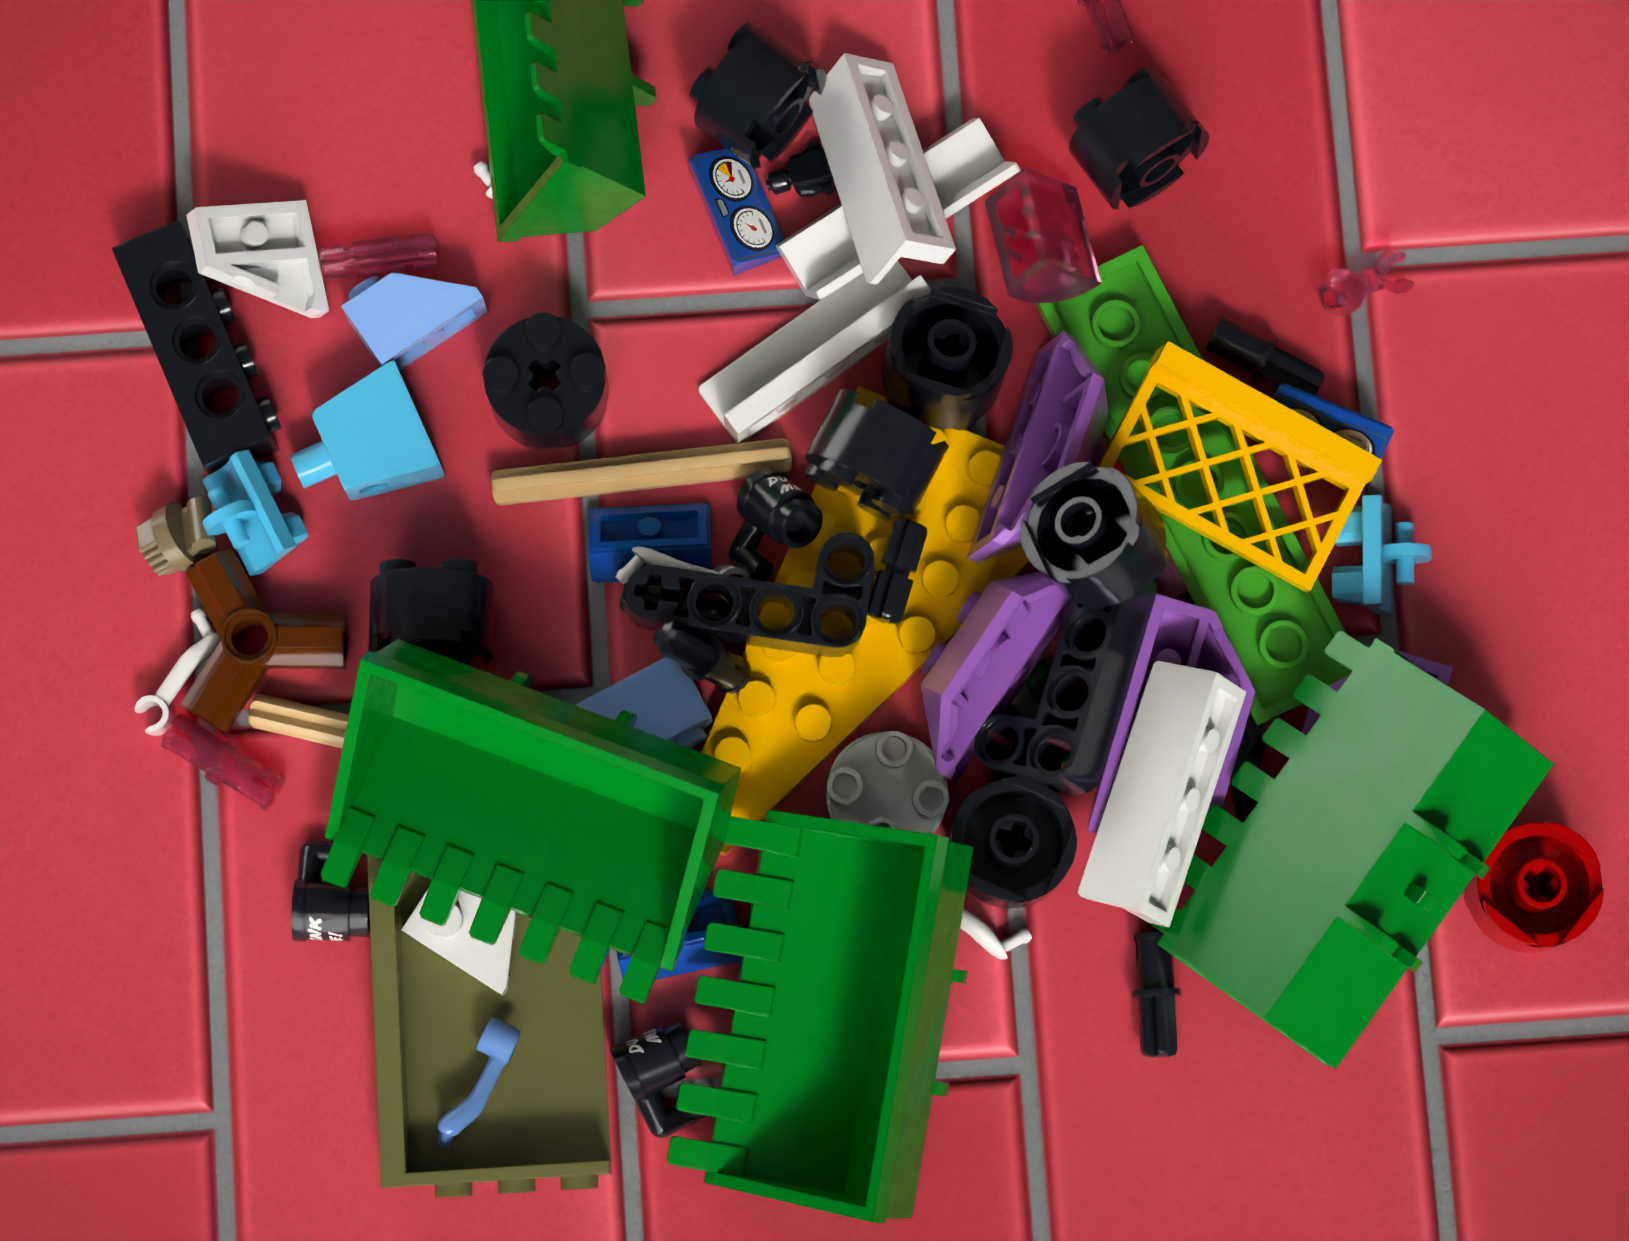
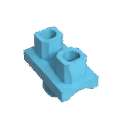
M249 449L238 451L229 457V461L222 468L202 480L215 509L214 512L202 521V525L209 536L227 533L249 576L264 573L307 539L308 532L300 516L293 512L281 514L273 499L281 491L282 482L273 462H255Z
M1362 495V506H1354L1335 542L1337 547L1363 546V566L1333 567L1332 596L1339 603L1358 606L1365 605L1374 614H1393V564H1396V584L1412 585L1414 584V564L1426 563L1432 560V546L1414 543V523H1396V543H1392V506L1383 503L1381 495Z

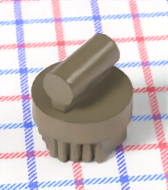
M192 498L187 502L186 507L179 503L171 502L154 511L151 519L136 526L138 551L143 554L147 564L152 566V571L158 576L174 574L179 570L187 572L216 548L215 536L207 535L202 525V521L212 513L211 501L208 498Z

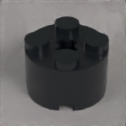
M747 22L731 38L728 45V53L717 68H706L695 80L690 91V97L698 102L694 114L695 125L752 168H760L759 157L763 155L772 162L786 150L804 128L813 113V110L807 107L805 103L812 89L822 95L826 83V72L765 27L757 28L750 22Z
M1148 66L1135 72L1125 82L1123 89L1106 101L1102 97L1094 98L1076 112L1073 120L1077 124L1078 129L1069 143V152L1111 208L1118 210L1119 200H1123L1128 208L1135 207L1155 197L1176 182L1184 174L1178 164L1189 152L1197 160L1208 145L1209 134L1167 79L1158 75L1152 67Z
M959 287L931 289L929 295L920 297L915 301L912 298L905 303L894 319L881 370L882 381L886 391L885 398L888 404L908 413L929 427L940 429L953 428L963 431L976 425L978 419L983 417L994 405L1011 360L1013 349L1012 336L1008 326L1006 329L996 315V307L985 297Z
M542 312L511 325L494 341L487 354L482 375L486 395L494 417L508 436L530 448H565L583 441L598 427L606 412L609 384L602 352L596 341L586 330L570 320ZM554 375L556 376L558 388L552 390L547 386H543L538 390L536 380L539 377L543 376L549 379Z
M840 389L805 454V459L809 466L804 475L826 489L837 491L839 486H842L860 496L857 505L880 519L889 521L893 514L899 517H905L906 514H914L949 448L948 444L943 441L932 445L931 442L936 432L908 413L875 398L869 409L854 403L859 392L850 389Z
M1091 462L1072 463L1048 475L1031 495L1030 500L1033 502L1027 521L1022 518L1020 527V540L1024 553L1031 564L1066 596L1082 604L1084 607L1090 610H1100L1106 606L1124 602L1139 593L1153 578L1162 574L1166 568L1168 554L1165 550L1166 529L1163 519L1156 507L1120 471L1112 467L1094 466Z
M390 559L381 562L379 575L370 581L368 651L376 653L395 640L400 639L469 666L470 658L479 655L483 665L489 663L493 658V582L479 574L478 562L469 559H448L442 562L441 567H417L415 562L404 559Z
M1016 776L990 782L971 793L958 810L949 836V841L974 847L967 891L986 904L1008 909L1032 906L1050 895L1059 886L1071 868L1077 849L1075 826L1061 797L1045 784ZM1011 829L1018 830L1022 833L1020 844L1028 848V852L1018 850L1013 857L1006 856L1002 853L1003 843L996 839V835L1006 837Z

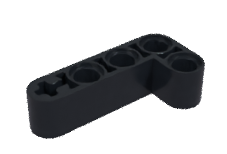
M848 532L838 533L830 537L822 546L816 565L813 588L661 565H646L637 569L628 578L625 587V610L630 620L637 626L647 630H662L665 621L674 619L698 633H713L721 641L825 657H842L851 653L859 644L866 625L875 564L874 552L870 544L860 535ZM838 552H849L859 559L862 571L858 576L851 579L837 577L831 571L828 559ZM649 585H657L660 587L661 597L679 601L680 588L690 589L686 600V617L676 616L678 602L659 601L657 609L650 611L645 609L644 599L636 596V594L644 595L647 593ZM708 593H717L723 595L729 601L731 612L726 618L719 621H711L699 614L696 608L697 601ZM778 602L789 609L792 615V622L782 630H771L760 622L758 610L767 603ZM829 612H841L850 618L853 632L844 639L829 638L822 632L819 619Z
M1155 578L1133 597L1124 602L1106 606L1100 610H1090L1071 599L1036 719L1008 714H997L988 718L975 735L974 741L976 756L982 764L1007 778L1015 776L1045 784L1056 792L1071 795L1085 794L1099 784L1105 771L1155 601L1157 590ZM1106 634L1103 643L1096 649L1099 639ZM1088 693L1085 703L1079 708L1082 697ZM1018 741L1014 753L1009 757L1012 746ZM1071 751L1067 764L1061 768L1064 757Z

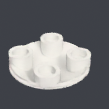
M899 731L875 732L856 739L837 756L829 771L826 782V803L830 817L833 820L933 834L941 824L949 803L947 778L936 770L933 751L924 743Z

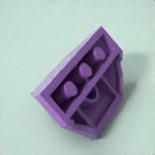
M1065 331L1059 333L1036 353L967 556L968 559L976 563L1022 546L1020 540L1022 518L1027 521L1033 505L1030 497L1036 487L1048 475L1076 462H1091L1094 466H1097L1104 454L1107 439L1102 436L1109 415L1104 377L1075 337Z
M1041 572L993 581L988 584L982 594L978 591L972 593L957 616L956 621L961 624L948 645L940 642L932 650L923 665L922 673L927 676L921 683V690L936 770L955 785L976 756L974 749L975 735L983 723L994 715L1005 713L1064 625L1071 599Z
M1156 594L1105 771L1096 788L1087 832L1094 834L1098 832L1153 664L1156 661L1214 671L1246 691V696L1207 813L1214 805L1223 808L1255 690L1232 644L1222 629L1223 626L1214 610Z

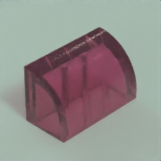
M1023 167L985 200L1009 297L1029 303H1053L1082 295L1102 283L1076 187Z

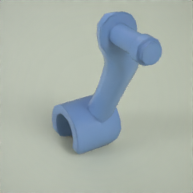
M491 1018L476 1048V1050L489 1056L488 1061L468 1097L439 1119L438 1129L440 1133L437 1137V1143L441 1148L450 1147L453 1142V1136L458 1135L483 1111L505 1065L509 1064L513 1057L514 1048L520 1037V1031L516 1027L497 1018Z

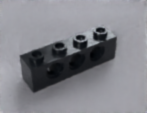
M177 220L112 247L114 256L197 454L207 473L210 475L222 468L229 461V457L238 451L249 449L254 460L279 451L272 435L273 432L282 429L278 416L268 395L257 399L249 380L259 375L253 357L245 341L234 345L226 326L236 321L233 310L223 288L212 291L206 276L198 273L192 240L181 222ZM179 282L193 285L192 293L185 302L177 305L164 302L165 294L172 285ZM211 336L216 339L215 347L207 357L192 359L187 356L188 346L195 338ZM231 389L239 393L237 404L229 412L218 414L210 411L211 399L219 391Z

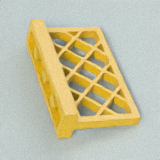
M1167 341L1152 356L1145 370L1146 375L1097 466L1113 468L1124 446L1145 440L1155 475L1137 480L1125 474L1123 475L1159 512L1302 591H1311L1365 484L1372 481L1382 459ZM1155 386L1177 398L1183 421L1153 430L1146 403ZM1191 406L1204 412L1205 415L1194 418ZM1139 418L1143 433L1129 436ZM1218 420L1230 427L1237 451L1207 459L1196 425ZM1186 429L1196 463L1166 471L1156 437ZM1244 435L1259 444L1247 447ZM1270 449L1283 456L1290 480L1260 489L1250 455ZM1239 458L1249 492L1220 501L1209 467ZM1297 465L1313 474L1301 477ZM1199 470L1209 504L1188 510L1175 502L1169 478ZM1323 478L1345 491L1334 513L1313 518L1303 484ZM1158 482L1162 495L1145 485ZM1293 488L1303 522L1273 530L1263 496ZM1252 499L1262 534L1241 539L1229 532L1222 508ZM1211 511L1215 524L1199 515ZM1329 522L1320 538L1316 525ZM1302 529L1306 530L1313 554L1303 572L1282 561L1275 537ZM1265 541L1268 553L1252 544Z

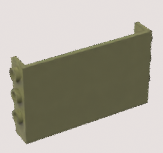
M367 855L381 1188L435 1186V1198L473 1196V1183L497 1182L498 1194L536 1192L535 1180L560 1178L561 1190L599 1188L598 1176L612 1175L602 972L600 971L596 982L593 984L570 976L569 968L581 937L560 929L546 963L540 965L522 958L519 954V949L531 918L516 912L517 921L510 960L509 988L505 995L502 996L401 930L428 890L432 880L412 872L397 905L390 907L372 900L370 896V891L382 860ZM491 1018H497L516 1027L520 1031V1037L514 1048L513 1057L509 1064L505 1065L483 1111L458 1135L453 1136V1142L450 1147L441 1148L437 1143V1137L440 1133L438 1129L439 1119L468 1097L488 1061L489 1056L476 1050L489 1021Z

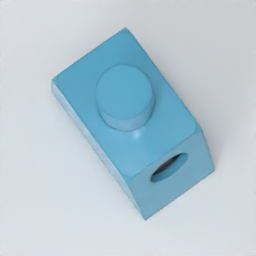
M394 360L384 364L316 408L311 413V416L322 441L289 455L304 489L338 475L344 491L350 500H359L445 477L438 457Z

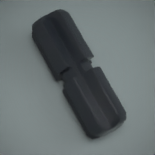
M896 519L892 523L881 563L887 564L885 571H878L868 606V615L876 621L888 624H899L902 621L913 580L908 579L910 572L916 573L927 536V528L918 522Z

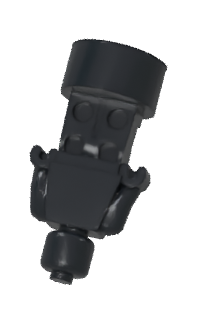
M812 141L804 151L789 158L786 163L788 167L787 172L783 168L770 172L768 174L769 180L765 181L768 191L772 190L775 195L790 191L791 185L794 186L796 193L801 197L815 196L820 193L825 195L833 193L831 183L834 182L824 148L820 150L817 141Z

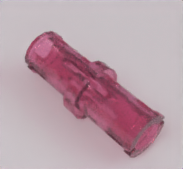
M180 713L171 724L176 727L175 731L191 741H187L167 729L161 741L162 748L172 751L205 771L206 780L217 786L223 782L257 803L264 810H267L275 801V798L272 797L273 793L256 782H260L279 794L286 781L285 775L275 772L242 752L241 743L232 738L226 741L222 740L188 719V716Z

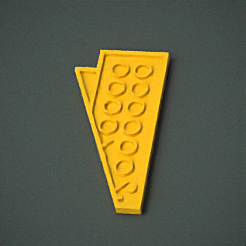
M860 386L857 387L856 391L859 394L854 403L869 409L875 398L887 403L884 396ZM930 427L936 432L931 444L945 441L949 448L915 513L906 514L905 517L893 514L889 521L880 519L861 509L857 505L860 496L842 486H839L837 491H832L818 484L815 485L811 497L823 515L821 530L810 544L802 548H788L774 583L813 588L816 565L824 543L838 533L851 532L862 536L870 544L874 552L875 564L870 592L871 598L878 571H885L887 564L881 563L892 523L896 519L918 522L927 528L926 540L916 573L910 572L908 579L913 580L902 621L899 624L882 623L876 621L867 613L863 634L859 644L851 653L842 657H825L752 645L746 646L743 657L749 661L751 672H744L738 667L737 671L749 676V682L737 693H726L701 751L703 754L741 768L731 816L762 821L766 816L767 810L773 811L923 667L932 650L940 642L947 644L961 626L956 621L957 616L972 593L978 591L982 594L990 582L1018 576L1031 563L1025 555L1022 546L979 563L967 558L1005 447L1004 445L967 430ZM838 552L828 559V565L837 577L851 579L858 576L862 571L859 559L849 552ZM770 602L764 605L759 620L766 628L782 630L792 622V615L783 604ZM829 612L819 619L822 632L829 638L844 639L853 632L850 618L841 612ZM724 844L720 854L726 856L735 845Z

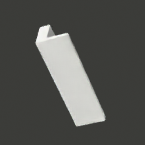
M844 53L826 75V83L822 95L814 91L809 98V105L813 110L812 114L866 282L878 284L900 257L944 264L956 250L894 64Z
M972 118L923 150L946 219L1021 170L1017 162L1004 160L980 118ZM841 203L775 245L807 297L820 300L863 273Z
M898 261L878 284L867 283L864 273L818 301L701 384L699 394L736 443H745L886 343L889 339L894 319L901 307L912 298L915 301L920 297L929 295L931 288L921 275L912 280Z
M1156 661L1153 664L1078 889V894L1081 897L1123 908L1149 923L1170 927L1246 696V691L1214 671L1163 661Z

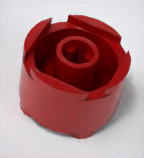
M1539 822L1522 824L1507 830L1484 861L1490 868L1484 879L1474 875L1466 886L1464 894L1466 905L1474 921L1491 940L1510 950L1536 953L1564 944L1587 930L1601 909L1604 888H1602V877L1599 869L1601 866L1592 846L1581 835L1566 826L1557 823ZM1536 875L1543 881L1538 889L1543 896L1533 900L1526 893L1529 885L1525 880Z

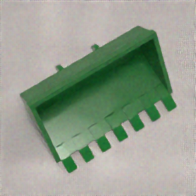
M471 0L497 242H518L521 237L597 231L646 197L635 105L649 107L655 103L656 90L653 85L631 74L623 5L637 7L643 3V0Z
M1343 631L1335 634L1325 648V654L1351 671V674L1338 692L1311 674L1305 676L1293 693L1294 698L1319 714L1320 717L1307 735L1301 733L1280 718H1276L1262 736V739L1289 760L1275 779L1248 761L1242 764L1232 778L1231 784L1255 800L1257 805L1244 823L1218 805L1212 806L1206 815L1202 829L1227 847L1212 867L1193 854L1185 883L1195 889L1194 893L1181 911L1177 908L1175 909L1169 928L1150 923L1164 933L1157 945L1326 1066L1330 1067L1331 1065L1335 1069L1406 970L1410 969L1416 973L1423 962L1416 956L1474 875L1484 879L1490 870L1484 861L1554 765L1553 762L1487 710L1424 672L1389 645L1376 638L1368 648Z
M400 639L395 640L376 653L368 651L360 658L325 833V839L332 841L333 844L321 872L323 881L341 888L347 887L362 853L382 860L370 891L372 900L390 907L396 906L411 873H416L432 880L419 912L421 919L439 926L446 925L460 892L468 893L481 899L469 930L471 938L489 945L496 944L510 910L531 918L519 949V954L522 958L540 965L546 963L560 929L581 937L569 968L571 977L589 984L595 983L609 950L613 949L631 956L630 963L619 988L621 996L641 1004L646 1002L660 968L673 972L682 951L688 926L727 836L741 768L634 728L637 714L622 710L616 720L530 689L533 675L518 671L509 681Z
M772 810L766 811L765 822L731 816L724 844L760 850L756 875L718 869L715 872L712 894L714 897L751 903L747 928L709 922L706 925L703 947L708 951L742 956L738 981L701 975L697 978L694 1001L697 1004L732 1009L729 1034L691 1029L688 1031L685 1048L687 1057L723 1063L719 1088L682 1082L678 1088L675 1106L678 1111L714 1117L710 1141L673 1136L669 1141L666 1161L670 1165L705 1171L703 1182L868 1222L885 1223L886 1219L912 1218L932 1095L948 1096L949 1083L935 1081L951 982L966 984L968 971L954 969L974 847L951 842L949 837Z

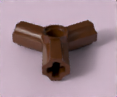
M233 548L207 556L186 572V576L221 638L180 704L198 718L228 734L268 670H346L348 657L346 615L269 614ZM254 627L267 630V643L259 653L244 655L239 652V639L246 630Z

